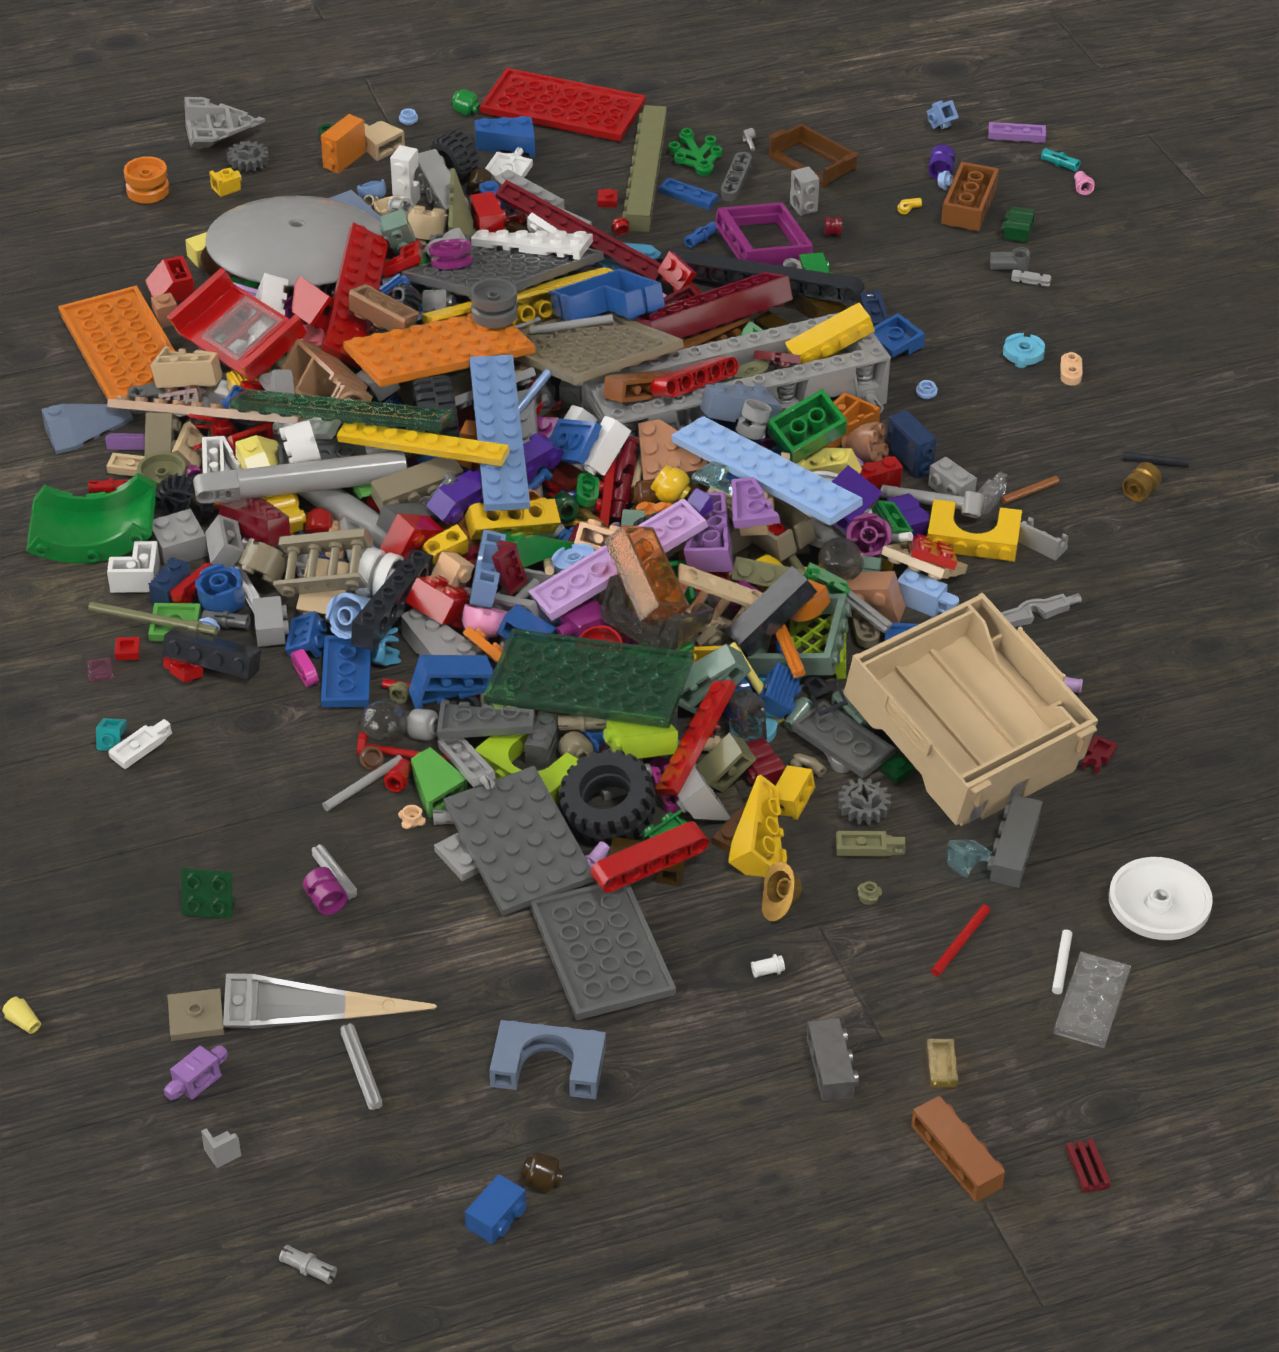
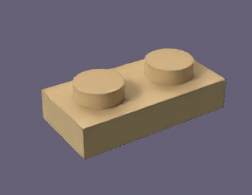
M112 453L106 466L107 473L135 476L138 473L137 467L139 462L146 456Z

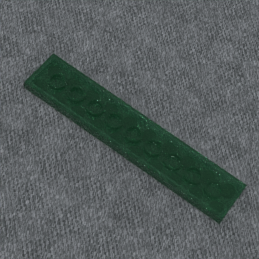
M244 389L230 399V408L238 409V412L241 413L259 411L261 415L279 413L281 417L298 415L302 419H312L314 417L321 418L322 421H334L336 419L342 420L346 424L364 422L366 426L384 424L387 428H397L398 426L406 427L407 430L422 428L432 433L443 430L454 419L455 410L255 389Z

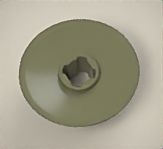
M757 360L744 363L739 366L738 372L734 377L741 379L762 374L769 368V362Z

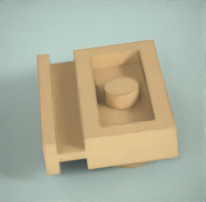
M190 421L183 425L172 453L179 455L185 461L186 467L197 465L200 468L203 461L202 448L192 450V447L202 443V437L204 436Z

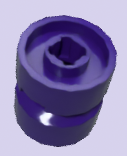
M937 145L931 151L928 171L930 176L938 180L939 173L949 171L950 175L953 174L955 152L950 146Z

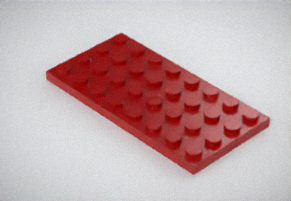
M506 68L480 105V113L506 118L526 116L532 118L533 124L607 138L612 141H622L646 103V95Z

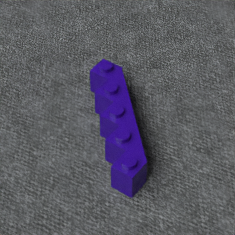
M538 433L530 436V441L523 444L528 483L536 476L540 466L553 470L565 453L548 437ZM480 469L475 472L469 470L458 476L456 482L450 486L444 484L439 487L426 507L442 521L456 525L463 517L467 507L475 503L484 504Z

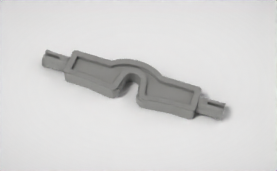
M1079 593L1068 597L1060 594L1047 599H1030L1021 603L1019 607L1001 612V614L1013 627L1031 624L1034 620L1032 612H1036L1043 619H1047L1059 613L1069 611L1070 605L1081 603L1082 599Z

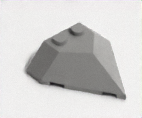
M185 97L184 99L185 124L191 148H210L228 137L265 122V118L259 116L253 118L248 115V112L222 103L219 106L212 104L210 99L204 97Z

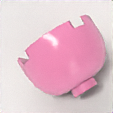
M465 604L462 622L465 629L468 626L473 630L476 627L487 635L485 640L488 641L489 638L499 636L497 631L508 611Z

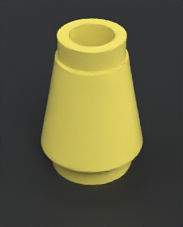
M13 997L4 1005L2 1012L8 1021L29 1034L35 1033L40 1028L41 1022L24 999Z

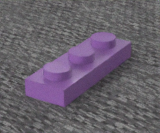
M989 122L988 139L997 141L1012 140L1015 142L1030 141L1033 143L1045 142L1046 125Z

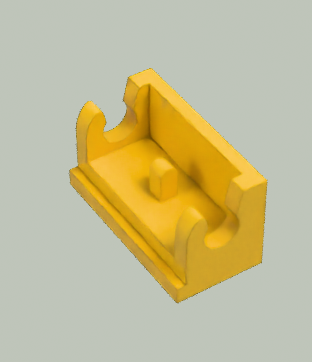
M787 765L776 784L779 803L784 807L780 808V815L793 817V819L798 820L815 789L812 769Z

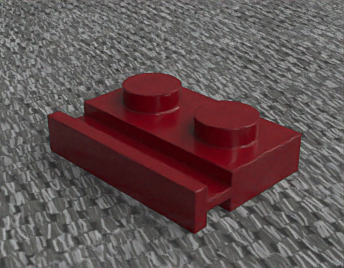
M754 351V359L770 361L769 365L791 367L792 363L800 364L801 355L773 351Z

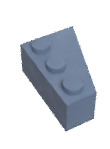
M715 383L714 385L706 384L700 408L708 418L736 422V418L739 419V417L743 416L741 411L747 399H755L768 404L772 408L769 420L780 414L782 405L762 385L745 386L743 384H734V386Z

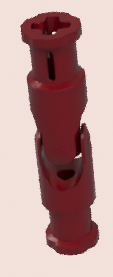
M628 436L621 447L620 454L617 455L609 516L610 523L619 522L621 524L623 509H626L629 505L637 461L635 456L636 448L639 446V439Z

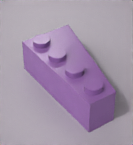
M705 492L711 496L714 509L703 516L708 527L687 539L684 548L687 566L704 572H733L730 513L725 492Z

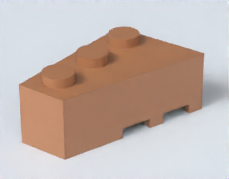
M895 571L832 573L847 581L848 587L853 593L890 622H900L906 606ZM851 608V613L854 614L856 611Z

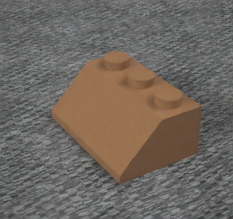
M367 284L351 289L349 292V310L355 312V316L358 318L372 321L373 325L380 329L385 328L388 331L393 329L404 330L415 325L420 315L418 311Z

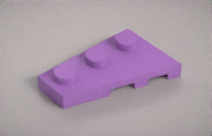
M755 477L731 480L734 529L780 523L778 513L773 510L771 502L764 496V491Z

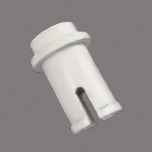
M773 954L772 958L751 962L754 978L772 973L779 975L781 971H785L781 955Z

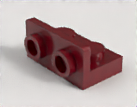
M499 540L496 543L499 551L491 557L496 572L500 573L499 581L504 595L512 596L528 580L516 543Z

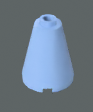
M350 592L334 596L330 600L326 612V618L332 626L330 627L331 631L340 638L351 639L352 621L371 598Z

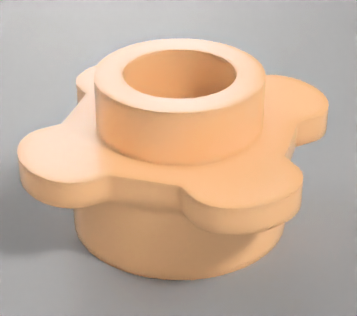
M408 805L398 813L399 818L403 821L402 827L405 829L423 826L426 823L425 818L422 817V809L416 805Z

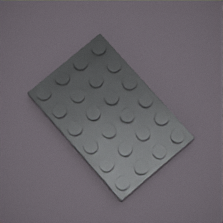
M535 766L493 780L495 785L492 789L491 787L486 789L482 784L444 798V805L502 916L531 906L532 901L567 892L595 881L590 874L591 867Z
M596 884L547 896L531 902L530 908L576 1020L676 995L674 982L630 884L610 893H605Z

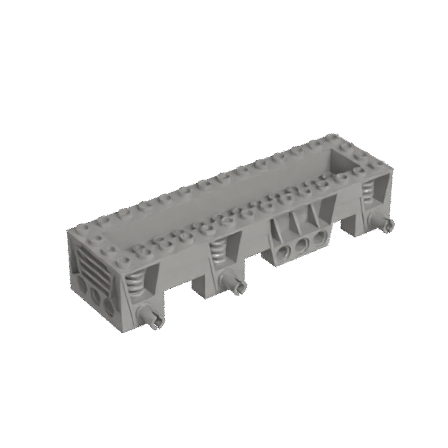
M839 313L677 350L674 354L658 356V359L653 361L646 360L640 362L639 366L626 367L621 372L605 374L601 379L585 381V384L581 385V408H584L596 417L598 424L602 422L605 416L617 420L631 430L630 437L640 439L638 423L657 419L662 420L679 431L681 428L696 421L699 416L706 415L700 408L705 386L676 397H661L621 403L603 397L605 376L665 369L677 371L714 357H735L740 366L747 362L760 360L754 359L755 350L789 353L785 342ZM871 333L843 348L840 355L800 365L792 363L791 367L769 365V368L762 374L741 379L732 376L715 383L734 386V384H743L745 386L762 385L782 405L781 408L792 407L821 389L830 398L846 392L880 407V413H882L884 409L882 404L887 403L891 357L874 333ZM636 451V454H635V456H636V458H637L636 465H637L638 458H639V455H640V452H638V451Z

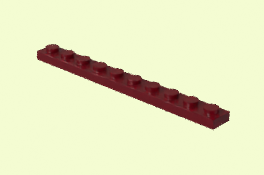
M506 180L496 191L495 196L500 201L528 216L534 213L560 231H566L567 234H574L577 231L593 234V242L589 248L603 251L606 259L626 270L657 282L661 279L662 276L657 272L661 263L518 185Z

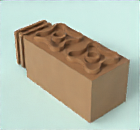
M297 338L281 370L292 371L295 393L316 412L327 417H337L343 424L345 421L359 423L373 398L366 391L368 386L338 358L322 351L321 347Z

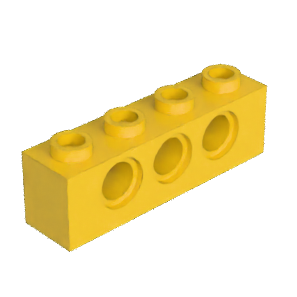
M546 498L530 501V509L484 511L483 503H475L469 506L465 514L470 540L482 539L483 530L497 533L511 531L512 534L524 532L525 535L555 533L561 523L555 499Z

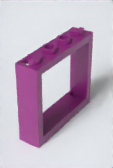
M783 202L722 207L717 210L716 227L737 259L783 265L786 259L793 258L799 260V254L813 253L812 243ZM777 223L792 246L753 249L738 226Z

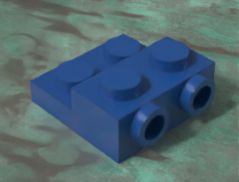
M899 313L874 326V335L892 358L902 352L909 355L925 346V334L923 331L915 327Z

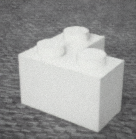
M134 541L132 557H109L107 575L110 593L149 592L148 583H151L153 577H156L155 575L158 574L160 566L157 541Z

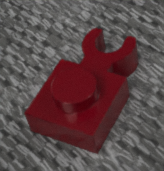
M1095 735L1083 759L1082 769H1086L1088 765L1095 766L1094 773L1098 774L1102 763L1108 765L1117 750L1118 743Z

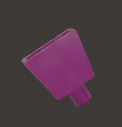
M589 598L560 616L561 625L556 627L555 634L560 640L570 636L577 641L582 632L592 626L603 625L614 629L613 615L594 599Z

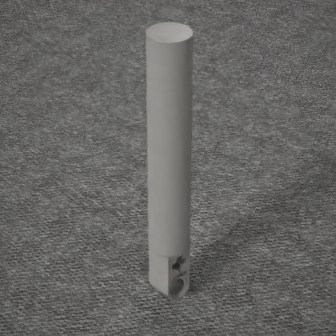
M393 451L202 473L195 476L193 482L196 500L199 503L206 504L371 485V481L407 469L404 452Z
M342 488L296 493L315 507L326 509L332 514L334 520L340 522L344 517H348L361 523L363 528L373 538V544L378 549L380 548L387 533L376 525L379 513ZM433 564L432 572H433V570H434L436 564Z

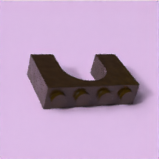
M796 295V310L810 319L846 310V305L837 301ZM769 310L754 319V324L763 330L792 323L785 321Z

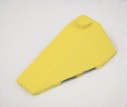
M255 435L235 442L236 458L241 465V469L280 464L277 448L279 445L275 440Z

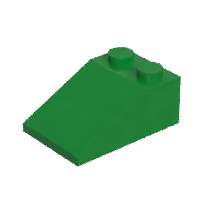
M511 531L502 533L506 534L505 541L516 543L523 567L552 557L557 550L563 547L565 550L571 549L572 544H574V542L525 535L524 532L512 534Z

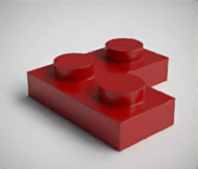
M419 239L402 246L399 256L384 262L382 271L384 277L395 276L408 267L413 268L420 264L422 261L423 245Z

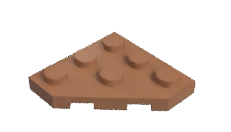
M660 419L638 423L644 481H654L666 465H669L671 468H680L688 476L710 472L709 461L672 442L671 435L677 432L676 429Z

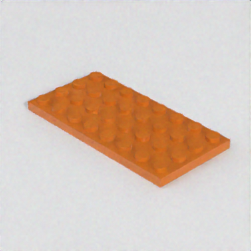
M137 285L58 306L63 321L107 400L116 399L117 395L128 396L127 391L132 386H141L155 382L151 368L152 362L164 347H170V351H175Z
M471 313L461 317H450L447 320L431 321L428 324L412 325L404 330L393 329L390 332L373 333L371 336L354 337L351 340L344 341V350L379 387L470 368V357L513 355V358L534 354L536 345L513 324L501 328H486L473 322Z

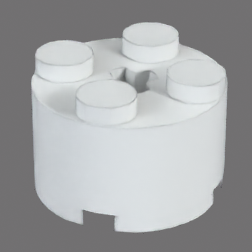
M309 420L279 428L282 440H287L283 443L288 457L292 456L288 458L290 463L321 460Z

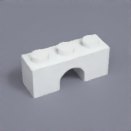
M399 145L390 157L393 196H400L401 199L409 198L414 206L420 199V182L413 181L414 172L419 166L418 149Z

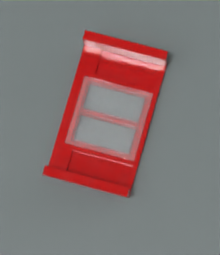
M222 268L166 316L178 334L195 344L202 351L217 352L220 363L250 382L260 374L262 375L289 351L297 338L302 339L307 334L299 316L295 314L289 319L235 285L226 270Z

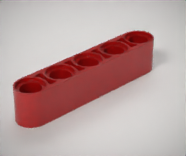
M714 357L659 376L651 382V392L655 397H676L704 387L706 384H712L736 375L739 368L738 361L735 357Z
M690 821L597 861L591 867L590 874L605 893H610L702 853L709 846V839L695 822Z

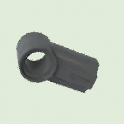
M1018 247L1012 252L990 253V270H1020L1021 273L1029 271L1030 251L1027 248Z

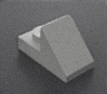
M272 370V372L259 375L258 381L275 403H295L291 370Z

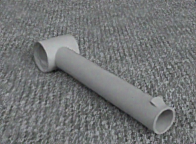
M882 485V495L880 497L887 499L910 493L920 504L933 505L934 499L956 502L955 509H960L962 515L980 518L985 495L966 491L963 497Z

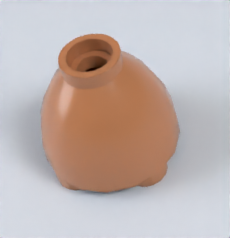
M870 422L855 428L848 436H843L842 448H851L855 456L861 459L863 463L883 460V457L888 456L889 447L885 443L884 436L886 432L885 424Z

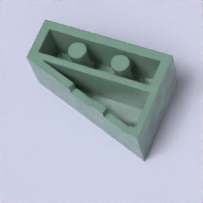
M725 644L665 680L662 684L671 702L696 714V710L699 709L713 682L732 680L737 685L751 672V669L741 651Z

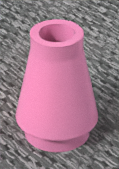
M1079 171L1074 175L1076 190L1079 194L1088 195L1094 190V180L1083 171Z

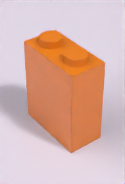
M348 114L321 135L323 168L339 174L366 153L363 119Z

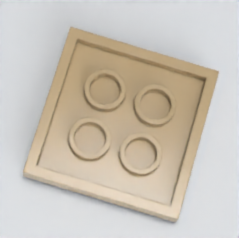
M908 542L886 545L881 553L888 557V561L895 564H900L901 562L907 564L908 569L915 572H921V570L927 572L928 577L935 580H941V578L948 579L951 576L956 577L957 575L965 574L968 565L958 561L955 570L912 558Z

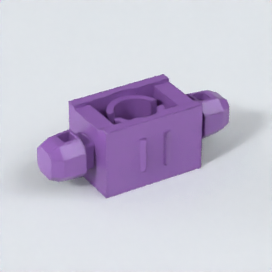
M221 1045L214 1047L210 1051H207L202 1046L197 1047L170 1069L172 1081L164 1088L165 1096L170 1100H174L184 1094L191 1100L222 1076L219 1065L227 1059V1050Z

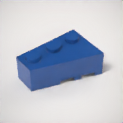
M520 116L516 118L501 117L499 119L482 118L474 120L477 150L490 152L507 150L514 153L516 148L519 147V149H523V153H529V157H535V137L531 117Z
M420 655L408 691L415 709L423 708V704L435 701L437 704H441V700L455 696L462 699L487 693L488 688L491 686L494 672L487 655Z

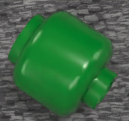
M467 89L457 90L451 100L454 111L466 117L472 113L476 114L480 107L478 95Z

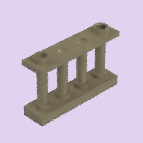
M365 528L282 536L279 538V546L288 556L285 580L273 581V586L282 596L292 597L297 594L339 590L355 591L368 587V583L358 573L361 550L363 548H372L373 538ZM342 550H352L349 574L337 575L340 552ZM330 552L327 576L316 577L318 554ZM309 554L306 578L294 579L297 556Z

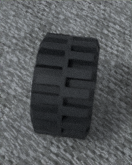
M453 129L433 140L429 146V150L436 149L439 155L443 156L447 169L451 170L453 168L456 170L459 182L467 178L473 170L479 168L480 161L477 149L472 140L460 130Z

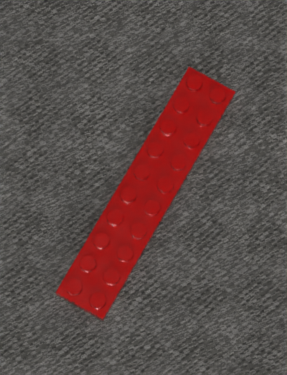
M353 222L349 228L321 350L359 369L360 366L344 350V341L351 340L354 337L362 338L368 336L371 321L355 316V312L349 310V292L351 289L365 284L378 290L389 241L383 236L371 232L366 227Z

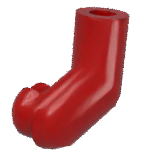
M522 212L507 214L506 222H503V226L508 225L511 221L525 225L527 223L526 215Z

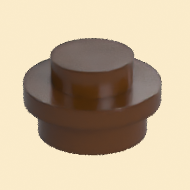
M368 746L361 751L359 760L365 769L375 770L383 764L384 756L379 748Z

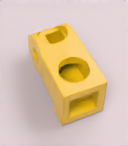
M456 524L426 541L422 550L424 553L433 555V564H436L441 552H454L460 555L468 552V538Z

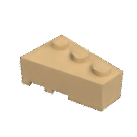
M164 347L151 364L156 388H185L188 385L209 388L217 385L223 376L217 352L196 350L192 354L186 353L185 349L180 348L178 352L170 351V347Z

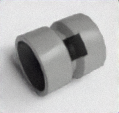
M745 400L741 411L743 416L739 417L736 431L750 439H762L766 429L765 423L769 420L772 408L759 400Z

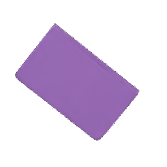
M109 433L105 438L108 450H145V434Z

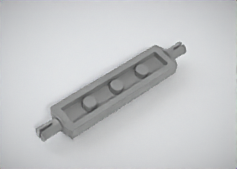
M464 737L438 740L440 751L473 787L482 784L486 789L494 787L495 782L493 780L496 779L494 770Z

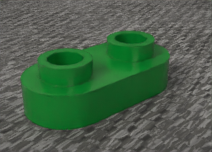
M585 472L578 476L575 500L582 507L587 508L596 505L600 482L596 475Z

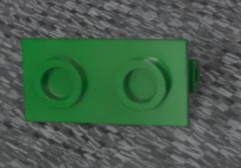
M809 562L804 574L805 578L825 585L828 594L849 595L851 589L848 587L847 581Z
M680 809L675 814H672V812L667 813L660 819L661 823L656 827L653 824L647 827L642 832L643 837L640 841H645L687 823L684 819L681 820L678 817L682 810Z

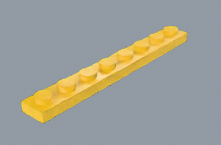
M345 421L337 434L338 442L503 466L510 453L509 445L350 421Z

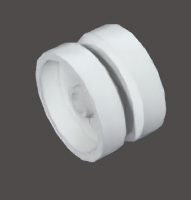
M375 547L367 548L360 559L358 573L368 583V587L355 590V593L367 598L374 596L404 558L391 552L385 555V551Z

